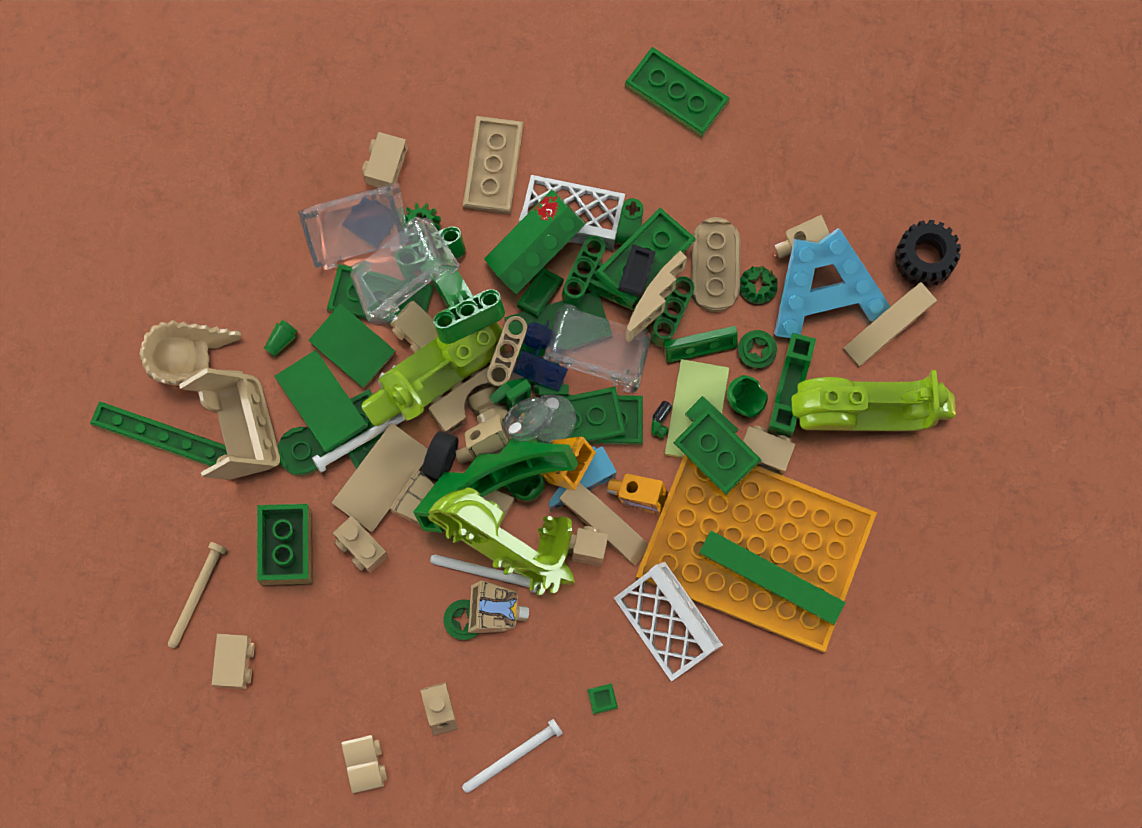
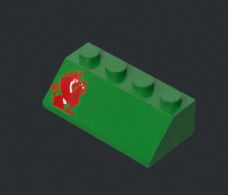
M551 189L484 260L496 275L515 294H518L587 223Z

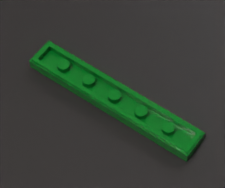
M99 401L90 422L91 426L208 467L216 464L219 457L228 455L224 444Z
M710 531L698 553L833 626L846 603L713 531Z

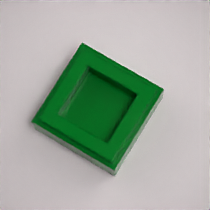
M612 683L587 689L593 715L618 709Z

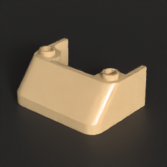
M206 368L179 384L180 389L197 391L202 406L210 411L217 412L228 454L219 457L216 464L202 471V477L231 480L270 470L280 463V454L263 389L256 377L248 374Z

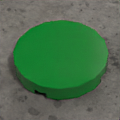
M301 426L290 429L282 435L277 445L281 466L285 471L295 476L303 477L318 471L312 457L316 455L322 457L326 454L308 427Z

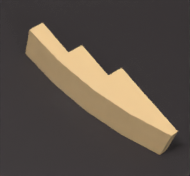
M681 251L661 269L638 302L626 329L625 339L628 342L664 312L665 298L675 290V277L686 267L687 257Z
M920 282L857 335L843 350L860 367L893 341L898 334L916 321L921 314L933 306L937 299Z
M580 482L576 490L567 489L561 495L559 500L576 513L578 518L586 525L598 528L600 533L608 534L607 544L631 564L636 566L643 558L648 543Z

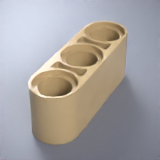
M511 317L504 324L487 371V380L493 386H502L510 378L527 331V324L521 317ZM513 321H517L522 325V332L518 335L511 334L508 329L509 324ZM510 345L514 351L513 356L508 359L502 357L500 354L501 346ZM501 368L505 372V378L502 382H496L492 379L491 372L493 369Z

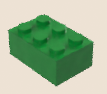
M308 504L257 505V581L260 585L312 584L311 508Z

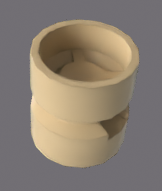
M497 387L481 390L468 399L474 413L479 414L476 418L478 424L497 414L500 415L504 424L511 420L506 406L500 405L501 403L494 404L489 397L498 389Z

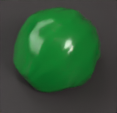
M742 375L735 378L728 386L726 394L728 403L735 412L753 418L765 409L768 394L761 388L759 381L755 378Z
M537 474L507 484L505 488L517 500L530 502L538 499L543 493L545 479L541 474Z

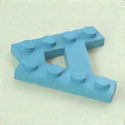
M837 228L819 242L794 239L774 334L790 338L792 333L801 335L805 316L856 303L859 304L871 322L891 307L842 231ZM832 264L843 282L811 289L814 271L818 267Z

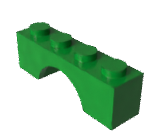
M792 333L789 339L767 430L770 434L783 435L791 439L794 433L797 417L792 413L791 399L794 394L798 393V384L806 380L816 338Z

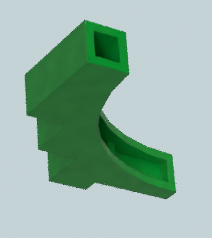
M514 435L500 454L479 453L464 473L444 472L413 513L423 531L443 533L445 529L428 519L430 515L428 513L429 510L441 497L454 491L472 488L480 493L479 496L483 498L507 484L526 477L554 471H574L579 463L569 444L537 443L534 436Z

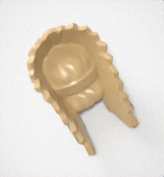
M171 320L168 324L161 322L159 325L152 326L150 332L144 335V341L141 343L142 348L139 353L142 365L150 378L153 377L155 381L179 386L182 382L209 368L208 348L218 349L240 339L241 332H230L228 328L219 329L217 326L209 328L207 325H189L184 321L179 324L174 320ZM223 370L243 374V371Z

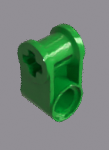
M630 198L623 203L615 244L623 245L641 227L644 209L640 200ZM631 208L635 209L634 215H629Z

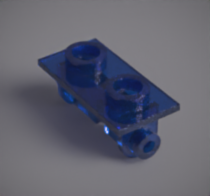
M550 320L547 321L546 325L532 322L527 326L523 343L526 346L535 348V355H538L540 349L545 350L552 333V329L548 328Z
M522 350L513 373L559 392L568 369Z

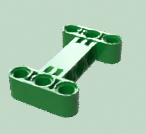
M454 226L444 228L400 249L395 256L401 275L405 279H414L427 273L448 307L436 314L433 319L439 340L445 344H451L500 321L505 316L500 293L494 289H489L473 296L452 262L463 256L466 251L461 231Z
M590 236L584 241L564 283L561 295L563 302L568 306H577L582 302L587 290L634 311L640 299L632 307L629 306L595 276V272L604 264L601 260L605 250V243L600 237ZM593 247L596 248L599 251V253L592 254L587 249ZM585 268L589 273L584 275L579 273L577 269ZM685 276L678 277L675 290L665 298V310L655 319L650 335L655 345L663 347L664 341L672 340L694 292L695 286L690 278ZM682 287L686 289L687 294H680L676 288ZM573 288L578 290L579 294L571 295L567 290ZM674 308L678 314L671 315L667 309ZM665 329L669 335L662 336L657 330Z

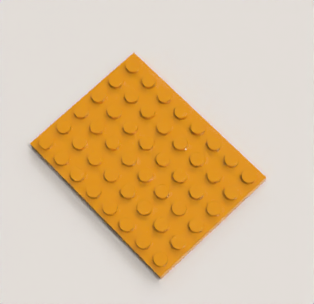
M684 454L635 578L640 579L655 565L665 562L692 601L825 653L835 625L833 626L698 553L710 531H713L844 601L877 512L759 466H756L726 496ZM652 577L645 581L657 587Z

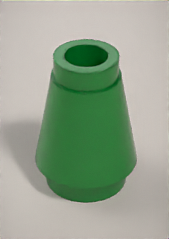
M282 319L279 324L276 323L263 348L273 356H276L296 338L295 334L298 330Z

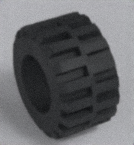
M924 220L919 221L917 226L915 224L911 225L908 231L906 230L897 246L895 258H898L896 261L897 268L902 267L900 273L902 276L907 274L909 282L915 280L917 281L916 285L920 282L922 284L926 283V287L932 286L934 282L938 285L950 276L958 264L957 262L961 255L959 253L961 245L956 243L959 238L957 235L952 236L953 230L950 227L945 229L942 222H939L937 225L934 224L935 220H929L927 224H925ZM919 244L932 245L938 250L941 261L936 263L924 262L916 254L915 246Z

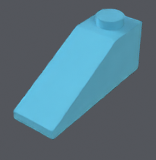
M595 446L592 447L596 454L580 481L589 491L610 481L611 478H615L617 474L603 446L598 449ZM559 487L548 502L550 512L564 505L559 498L567 490L566 488Z

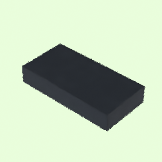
M632 244L618 291L638 298L642 297L656 253L655 251Z

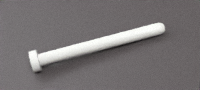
M400 412L386 423L374 426L322 457L318 455L312 457V460L319 472L322 473L326 470V465L382 434L391 423L397 425L404 421L405 418Z
M436 554L432 555L430 562L434 565L529 588L530 579L514 573L505 575L502 570ZM538 586L535 590L530 592L536 593L538 590Z
M550 720L548 722L550 726L464 783L462 788L465 793L471 792L556 734L557 737L562 735L563 733L555 720Z

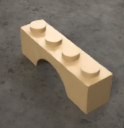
M510 352L505 355L501 353V356L508 359L512 357V354ZM517 361L514 364L508 381L527 377V374ZM489 366L485 369L482 367L471 374L472 378L465 383L461 381L451 388L452 392L445 397L442 395L438 396L430 403L429 413L443 432L452 434L467 423L465 411L468 399L472 395L486 388L501 387L493 386L487 380ZM495 368L491 372V377L496 382H502L505 378V372L501 368Z

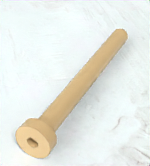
M210 542L208 548L211 551L168 641L169 647L175 649L178 646L220 554L224 555L227 550L225 547Z

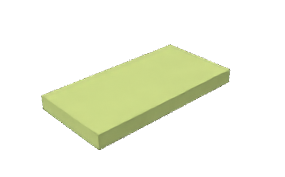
M681 359L665 456L683 459L684 453L673 442L693 423L685 416V413L702 396L722 413L729 367Z

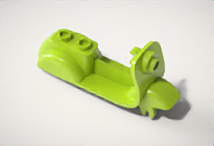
M496 322L451 344L442 343L439 337L435 338L378 379L383 387L370 395L362 403L363 411L374 426L386 423L400 412L406 421L419 416L424 411V407L435 398L441 396L454 385L491 362L502 332L501 326ZM504 345L500 348V354L504 350Z
M931 370L925 379L911 382H859L839 377L813 378L800 382L798 384V393L794 394L791 399L792 413L795 417L799 418L800 426L805 430L917 431L932 428L939 420L952 419L956 415L955 396L952 392L948 391L943 383H938L936 370Z
M466 488L451 492L441 497L428 512L430 514L428 519L446 530L447 539L454 535V543L460 540L492 559L494 561V568L503 566L505 568L503 574L505 575L514 572L530 579L529 590L533 591L538 586L537 595H542L545 589L550 587V584H552L550 588V593L552 594L558 591L559 585L575 583L569 566L564 562L568 553L572 532V521L568 517H543L542 520L545 523L542 528L537 530L540 534L538 550L536 551L499 527L505 513L499 509L498 504L486 501L480 497V493L475 489Z

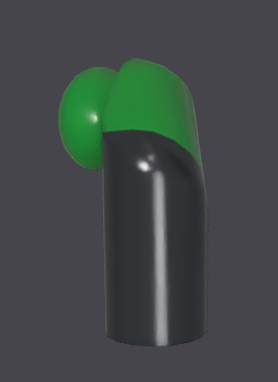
M667 401L661 402L652 418L651 432L660 439L665 438L669 430L668 427L662 425L672 409V405Z

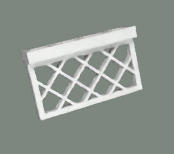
M531 175L519 222L528 214V208L539 203L551 189L555 192L565 189L572 196L564 199V201L568 204L576 200L581 208L575 212L578 215L585 213L590 219L569 242L583 245L584 241L590 236H597L604 241L606 250L613 251L618 222L620 221L625 198L624 193ZM534 184L545 185L548 191L538 196L533 190ZM589 194L593 196L595 201L585 206L579 197ZM607 199L619 200L618 206L611 210H608L603 202ZM599 204L605 213L594 218L589 209ZM608 217L613 223L612 230L604 229L598 222Z
M665 562L655 565L648 573L614 597L671 682L723 646ZM651 577L657 584L656 594L644 592L645 581ZM629 593L638 595L637 609L629 607L623 599ZM643 596L655 598L654 612L642 610ZM660 599L669 601L672 606L671 615L658 613ZM641 614L653 616L651 629L642 627L640 624ZM658 617L670 619L668 633L656 630ZM675 620L683 622L686 626L685 636L673 634ZM655 635L667 637L666 650L656 647L654 644ZM672 638L684 640L683 654L671 652ZM689 641L698 643L703 653L697 657L687 655ZM670 656L682 658L681 669L675 673L669 666Z

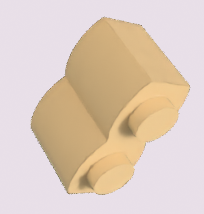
M373 735L342 742L352 794L384 787L383 781L388 779L385 765H379L378 755H382L379 739L374 740Z

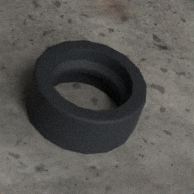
M438 431L434 435L423 462L422 473L425 476L439 480L444 472L450 471L456 456L455 451L458 449V437L443 431Z

